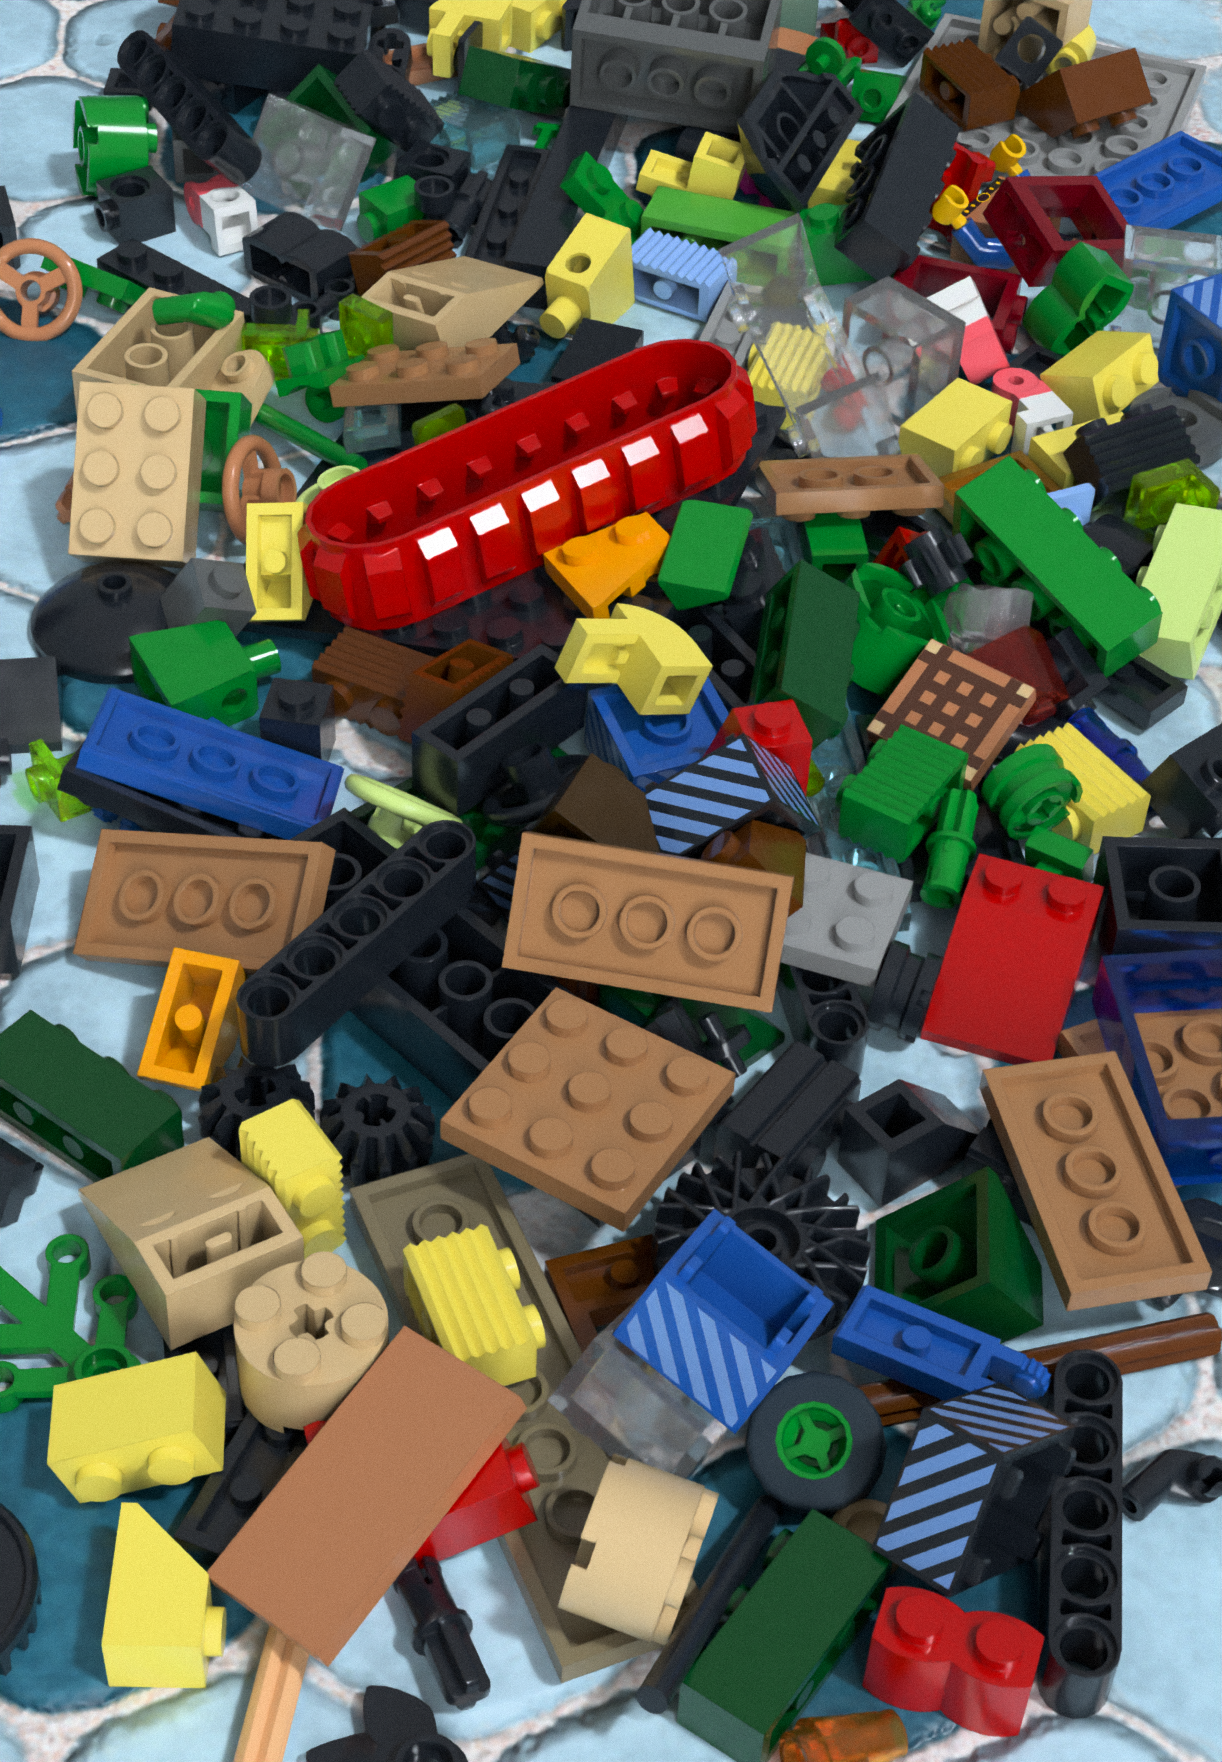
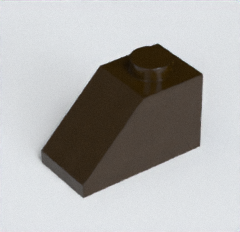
M593 753L565 778L530 831L660 853L645 793L628 781L626 775L618 767L603 762Z

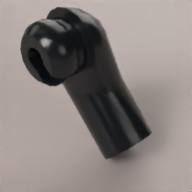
M1167 1449L1158 1453L1122 1485L1123 1514L1134 1521L1141 1522L1164 1500L1196 1504L1211 1503L1222 1496V1458L1216 1455H1205L1177 1449Z

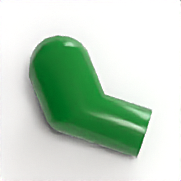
M909 0L908 4L929 28L933 29L941 17V8L946 4V0Z
M204 291L158 298L153 301L152 305L153 316L158 325L188 322L216 330L228 326L233 321L236 308L232 296L223 291H216L214 293Z

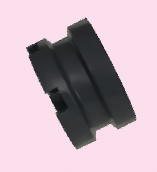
M893 940L867 1011L869 1028L880 1031L884 1026L897 1031L899 1039L914 1044L945 957L930 952L922 957L911 953L910 945Z

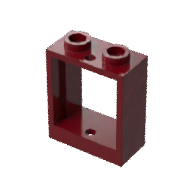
M1096 175L1006 177L982 213L1028 287H1045L1050 285L1055 269L1061 259L1072 247L1081 241L1106 251L1125 274L1144 249ZM1070 217L1084 240L1063 241L1049 218ZM1023 236L1025 237V244H1024V245H1023V242H1022Z
M918 255L907 270L900 272L897 269L881 307L876 349L961 366L932 308L918 306L916 303L930 305L928 297L970 276L977 286L989 317L993 318L991 322L1005 354L1012 355L1018 327H1022L1028 303V297L1020 295L1022 276L1020 274Z

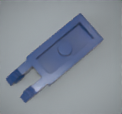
M863 1285L832 1339V1354L944 1401L997 1382L1004 1384L1030 1400L1031 1398L1038 1400L1039 1396H1044L1052 1381L1050 1379L1051 1374L1047 1371L1048 1368L1044 1367L1042 1362H1037L1035 1358L1030 1359L1026 1354L1000 1344L1001 1339L870 1285ZM988 1374L993 1378L995 1382L986 1379Z

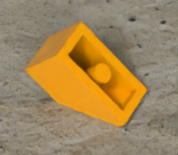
M174 947L137 1072L139 1079L201 1092L202 1086L212 1083L216 1067L224 1066L235 1049L239 1035L236 997L238 989L248 979L239 960Z

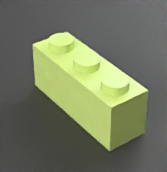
M1180 503L1175 504L1167 525L1160 524L1158 526L1153 542V558L1149 567L1142 566L1140 568L1135 584L1137 587L1143 586L1150 590L1158 600L1163 612L1157 643L1141 653L1140 656L1174 677L1194 680L1222 611V510Z

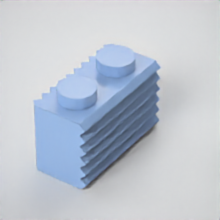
M650 227L632 244L635 300L707 323L728 279H734L736 258L732 253L726 256L723 250L716 251L714 247L708 250L705 244L699 247L696 242L690 244L687 239L681 241L678 236L672 237L669 233L663 235L660 230L654 232Z

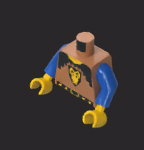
M1011 134L1004 142L999 141L991 150L989 159L995 162V170L1003 173L1007 172L1009 177L1031 176L1028 169L1023 171L1018 163L1026 153L1025 143L1018 135ZM999 176L970 203L962 189L958 186L950 185L940 195L932 209L933 217L938 223L942 225L951 224L954 227L951 232L953 238L950 258L974 266L1020 274L982 214L1005 180V177ZM1061 217L1049 218L1063 241L1077 240L1059 232ZM1023 236V240H1022L1023 245L1025 244V237H1024V236Z

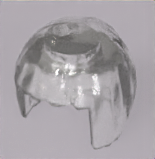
M961 583L956 591L948 594L943 608L945 621L950 628V637L946 641V645L998 671L1017 664L1029 653L1036 638L1034 637L1035 635L1029 632L1033 592L1020 588L1006 589L990 585Z

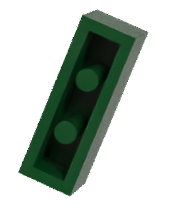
M469 45L458 94L509 109L564 117L566 108L570 106L571 69L523 55Z
M800 559L766 593L748 706L793 699L813 740L812 752L825 739H834L841 732L848 718L849 710L845 707L848 684L854 673V664L851 663L853 643L860 629V622L857 620L860 593Z
M29 1010L0 1033V1117L93 1182H98L185 1146L182 1112L173 1098L162 1090H151L130 1076L123 1065L116 1059L109 1056L103 1058L82 1044L66 1026L62 1024L53 1025L34 1011Z
M813 1508L795 1532L787 1528L783 1529L771 1544L762 1565L764 1573L752 1588L742 1584L735 1590L727 1609L719 1620V1626L722 1628L708 1646L704 1645L680 1685L676 1722L736 1762H768L881 1606L886 1588L888 1587L892 1561L871 1549V1543Z

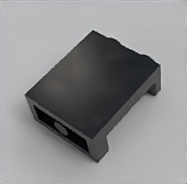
M838 0L852 12L849 16L850 23L902 67L906 66L935 34L906 0Z

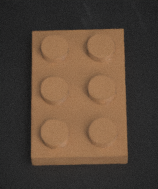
M479 338L467 342L465 347L449 348L445 341H432L417 346L416 350L399 351V347L396 344L380 345L369 349L367 356L360 362L349 365L346 368V373L331 384L329 390L333 407L483 399L520 365L517 343L497 344L495 338Z
M919 454L761 461L755 471V483L775 515H781L783 519L788 521H809L815 518V513L835 512L842 518L861 519L870 516L871 511L892 510L894 514L901 516H919L926 512V508L943 507L944 484Z

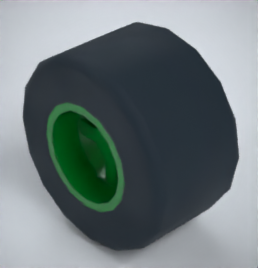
M816 1371L788 1376L774 1385L750 1415L745 1439L750 1468L770 1496L794 1512L809 1514L813 1508L824 1516L835 1514L838 1510L845 1509L870 1494L883 1473L887 1450L881 1418L865 1393L841 1376Z

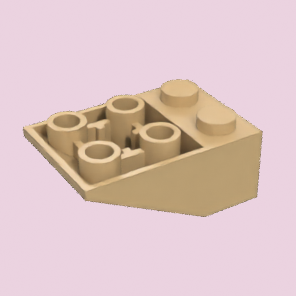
M461 256L388 271L356 303L371 348L386 344H396L399 347V351L416 350L417 346L432 341H445L448 348L465 347V344L469 341L479 338H490L544 285L542 277L467 256Z
M210 1137L78 1189L81 1201L170 1350L233 1324L235 1300L242 1290L251 1286L261 1276L279 1266L304 1260L303 1236L271 1187Z

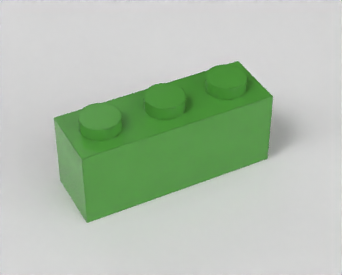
M658 186L642 214L641 235L651 227L654 232L660 230L663 235L669 233L672 237L678 236L681 241L687 239L690 244L696 242L699 247L705 244L708 250L712 247L716 251L723 250L726 256L732 253L736 258L734 277L762 283L774 270L780 268L785 272L793 265L797 256L800 213Z

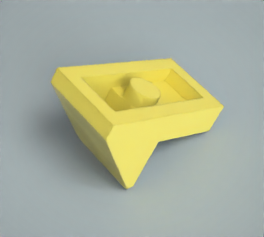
M304 502L247 503L246 576L257 611L249 622L306 620L313 597L309 593L297 536L298 531L305 524L308 505Z

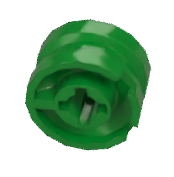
M1033 744L1016 751L999 763L983 783L981 790L983 801L991 812L999 815L1001 826L1009 837L1013 839L1027 840L1036 825L1051 830L1070 815L1066 806L1071 799L1074 803L1080 802L1083 793L1081 783L1073 772L1064 768L1063 759L1055 748L1048 744Z

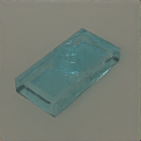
M400 403L345 407L343 440L346 454L400 446L402 419Z

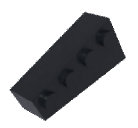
M916 92L856 146L854 155L861 160V163L856 161L851 167L850 177L855 182L846 191L844 201L849 205L841 214L834 244L838 251L880 283L897 269L900 272L907 270L917 258L920 252V247L916 245L919 236L926 230L933 217L929 212L930 207L938 198L945 185L941 178L957 153L953 147L960 127Z

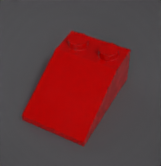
M979 853L959 907L920 1038L1012 1065L1053 1060L1057 1050L1060 1031L1064 1029L1093 941L1105 887Z

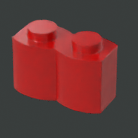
M907 1586L886 1588L871 1638L862 1686L879 1700L900 1709L915 1712L940 1710L954 1723L975 1733L993 1737L1017 1736L1020 1732L1045 1637L1035 1628L1015 1617L992 1611L964 1612L949 1599L925 1589Z

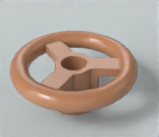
M36 238L15 240L0 248V279L15 289L17 300L22 306L21 325L11 321L0 308V331L10 338L24 341H47L61 335L76 319L82 303V281L73 260L55 244ZM37 254L50 259L58 268L49 273L31 271L21 274L7 263L20 255ZM37 282L41 293L36 300L31 301L27 295V290L30 284ZM66 284L67 298L61 313L49 324L38 327L39 314L47 313L56 307L60 298L59 287Z
M258 435L243 436L232 446L225 462L222 477V499L227 522L234 536L246 546L247 503L295 502L297 498V486L293 473L288 468H281L278 456L271 444ZM257 455L263 463L264 468L262 469L258 468ZM241 468H243L244 481L242 484V497L240 499L239 480Z

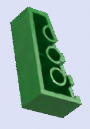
M1009 455L955 492L952 537L960 532L962 533L974 555L973 559L984 568L980 572L981 579L995 591L1004 585L1009 588L1017 601L1018 610L1032 622L1035 620L1039 621L1042 618L1046 619L1049 622V630L1052 637L1068 626H1071L1106 678L1157 643L1163 612L1156 597L1146 587H1137L1122 571L1121 564L1113 552L1102 546L1099 548L1084 532L1078 517L1070 509L1065 507L1061 509L1046 493L1042 481L1033 471L1029 469L1023 470Z

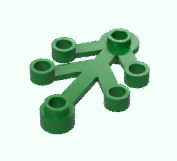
M60 1235L50 1241L46 1247L45 1256L50 1275L46 1306L0 1266V1309L17 1323L0 1324V1355L52 1354L65 1366L18 1369L13 1363L0 1361V1383L12 1384L8 1389L0 1392V1414L17 1408L23 1401V1398H53L54 1385L141 1365L140 1361L125 1348L128 1321L134 1318L139 1308L137 1293L127 1276L119 1274L106 1276L100 1279L93 1288L94 1309L99 1319L95 1345L91 1346L75 1332L80 1281L91 1270L88 1243L78 1235ZM67 1255L78 1256L73 1262L62 1263L58 1261ZM112 1296L126 1297L124 1301L117 1304L105 1302Z

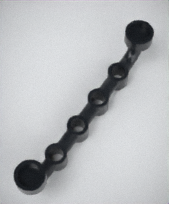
M432 175L422 177L415 182L414 205L419 211L424 213L422 220H443V214L454 207V184L450 179ZM352 273L347 278L330 279L324 284V293L315 300H303L293 305L291 293L286 288L277 285L258 287L249 295L251 319L255 323L262 325L264 332L273 341L284 343L292 339L297 342L307 341L306 338L323 333L322 320L325 317L336 321L351 319L355 315V297L358 295L354 275Z

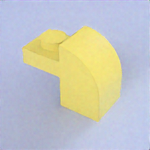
M438 0L429 8L427 55L433 58V75L451 78L455 71L453 59L459 38L475 20L483 23L482 48L505 52L512 41L513 0Z
M705 132L694 155L693 162L651 149L639 173L635 190L649 194L652 197L657 187L662 186L733 200L746 169L742 145L739 142Z
M617 603L610 619L576 618L554 668L565 683H617L639 715L690 713L713 666L695 641L682 628L669 619L645 608Z

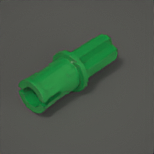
M951 788L944 794L936 832L927 838L926 850L929 854V860L920 896L924 902L936 908L951 909L954 908L955 904L959 905L961 903L966 867L976 855L977 846L972 837L979 806L976 802V793L969 789L961 791Z

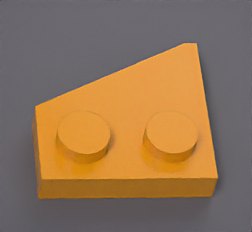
M647 512L637 516H628L612 526L586 536L572 538L565 542L564 545L543 553L545 570L587 618L609 619V604L622 593L624 596L632 598L646 586L648 578L659 573L671 536Z

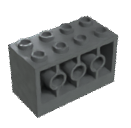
M582 0L572 29L570 106L739 134L737 119L768 73L774 70L782 0Z

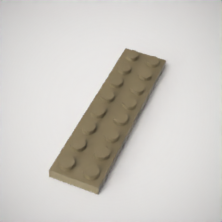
M468 1153L350 1188V1207L403 1326L405 1325L423 1336L404 1289L403 1249L409 1243L417 1246L424 1239L432 1242L438 1235L446 1238L451 1232L460 1234L465 1228L474 1230L480 1224L488 1226L497 1250L506 1247L511 1249L520 1275L521 1288L516 1291L522 1307L534 1304L540 1314L545 1332L546 1346L537 1350L536 1377L504 1386L519 1395L527 1407L526 1411L506 1435V1438L511 1446L523 1442L535 1466L540 1487L530 1490L529 1494L538 1521L501 1535L497 1539L560 1682L570 1681L664 1647L665 1645L657 1642H646L558 1608L571 1564L576 1565L575 1558L582 1540L580 1537L613 1453L634 1459L490 1164ZM692 1575L670 1637L699 1592Z

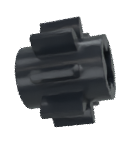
M939 526L902 547L909 560L897 569L901 574L910 579L914 586L911 592L924 586L929 597L933 598L969 578L962 564L968 562L974 555L961 532L951 538H947L942 527Z

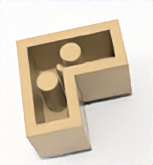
M984 0L977 47L984 53H989L995 59L1000 49L1002 50L1024 18L1031 16L1063 41V48L1088 27L1092 0ZM1035 34L1024 36L1018 43V54L1021 59L1029 63L1041 54L1044 40Z

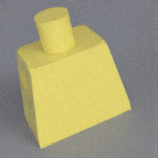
M589 213L582 217L546 269L545 284L548 308L540 316L539 322L542 329L549 336L560 339L567 333L575 335L576 329L579 328L583 318L613 324L635 303L630 228Z

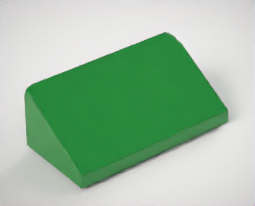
M685 500L681 503L658 575L660 587L678 611L729 598L753 518L750 509L699 500Z

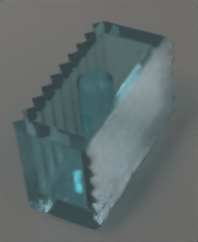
M456 90L453 95L447 93L446 97L439 96L438 100L432 99L430 102L444 122V128L430 143L471 152V168L473 171L501 160L506 144L521 146L519 138L520 122L516 112L512 109L458 94Z

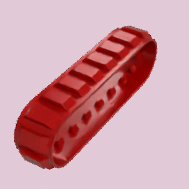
M692 339L659 341L634 349L338 480L320 491L308 505L305 524L297 533L300 556L310 596L321 601L323 609L328 610L333 618L349 627L366 630L400 628L424 620L544 564L543 553L564 545L565 542L572 538L592 534L612 526L628 516H637L645 512L650 515L719 483L737 471L746 458V451L752 447V437L757 432L753 387L747 371L737 365V361L727 349L711 342Z

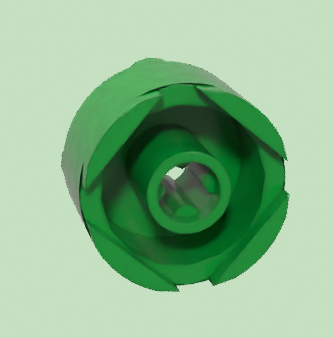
M138 95L78 96L79 100L75 101L73 112V148H78L80 164H75V171L81 195L98 196L96 181L143 167H152V165H148V153L157 152L158 137L156 124L148 123L149 107L146 97H139Z
M870 562L863 564L858 571L855 569L843 582V584L860 593L857 613L860 629L853 643L851 663L854 664V673L848 686L855 682L887 701L931 638L945 644L950 637V628L942 610L931 597L923 605L910 593L914 586L909 578L892 568Z

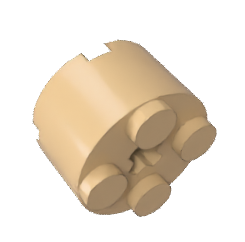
M316 1252L309 1255L303 1261L279 1266L261 1276L237 1296L234 1316L239 1388L248 1410L263 1425L281 1433H284V1427L304 1430L303 1426L315 1421H328L389 1345L388 1311L382 1294L370 1279L359 1271L347 1266L344 1259L338 1254Z
M613 1453L580 1537L582 1540L575 1558L576 1565L571 1564L558 1608L646 1642L654 1641L666 1645L687 1590L719 1493L704 1488V1485Z

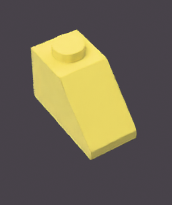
M121 1502L101 1644L109 1687L206 1688L209 1658L223 1657L226 1607L213 1606L209 1574L138 1503Z

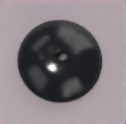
M116 561L91 565L65 576L41 596L32 612L31 634L36 651L40 657L56 656L62 662L63 674L77 680L97 684L134 683L129 636L168 629L160 597L177 575L147 563Z

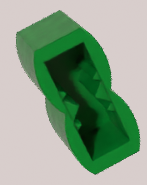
M1081 241L1072 247L1061 259L1053 274L1052 283L1045 287L1031 302L1024 315L1022 325L1037 345L1065 356L1095 332L1103 331L1104 327L1122 312L1130 300L1134 284L1106 251Z

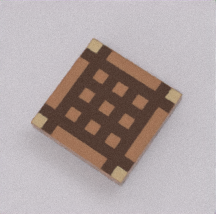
M931 638L866 729L868 740L876 743L879 739L888 741V738H892L894 731H898L900 724L962 750L969 754L963 788L973 791L1036 701V688Z

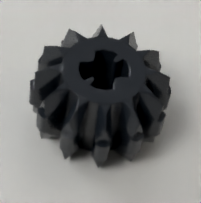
M241 1055L236 1070L216 1067L215 1076L212 1079L213 1083L201 1087L199 1097L201 1115L198 1117L201 1137H210L240 1162L239 1127L241 1122L290 1099L299 1100L315 1120L314 1092L310 1088V1082L301 1080V1075L298 1073L295 1064L286 1065L278 1069L277 1067H262L256 1064L251 1065Z
M366 1073L360 1087L340 1082L336 1098L323 1101V1108L320 1111V1128L343 1157L339 1161L343 1166L340 1172L343 1174V1177L351 1176V1181L355 1187L367 1184L369 1181L374 1182L417 1169L418 1166L429 1164L433 1153L432 1135L435 1134V1117L431 1113V1106L424 1104V1098L421 1096L419 1086L401 1089L396 1075L392 1076L384 1084L374 1083Z

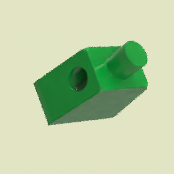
M219 620L129 636L134 684L143 698L206 720L214 717L228 727L254 716L259 709L257 680L281 672L280 657L271 639L242 647L226 622Z

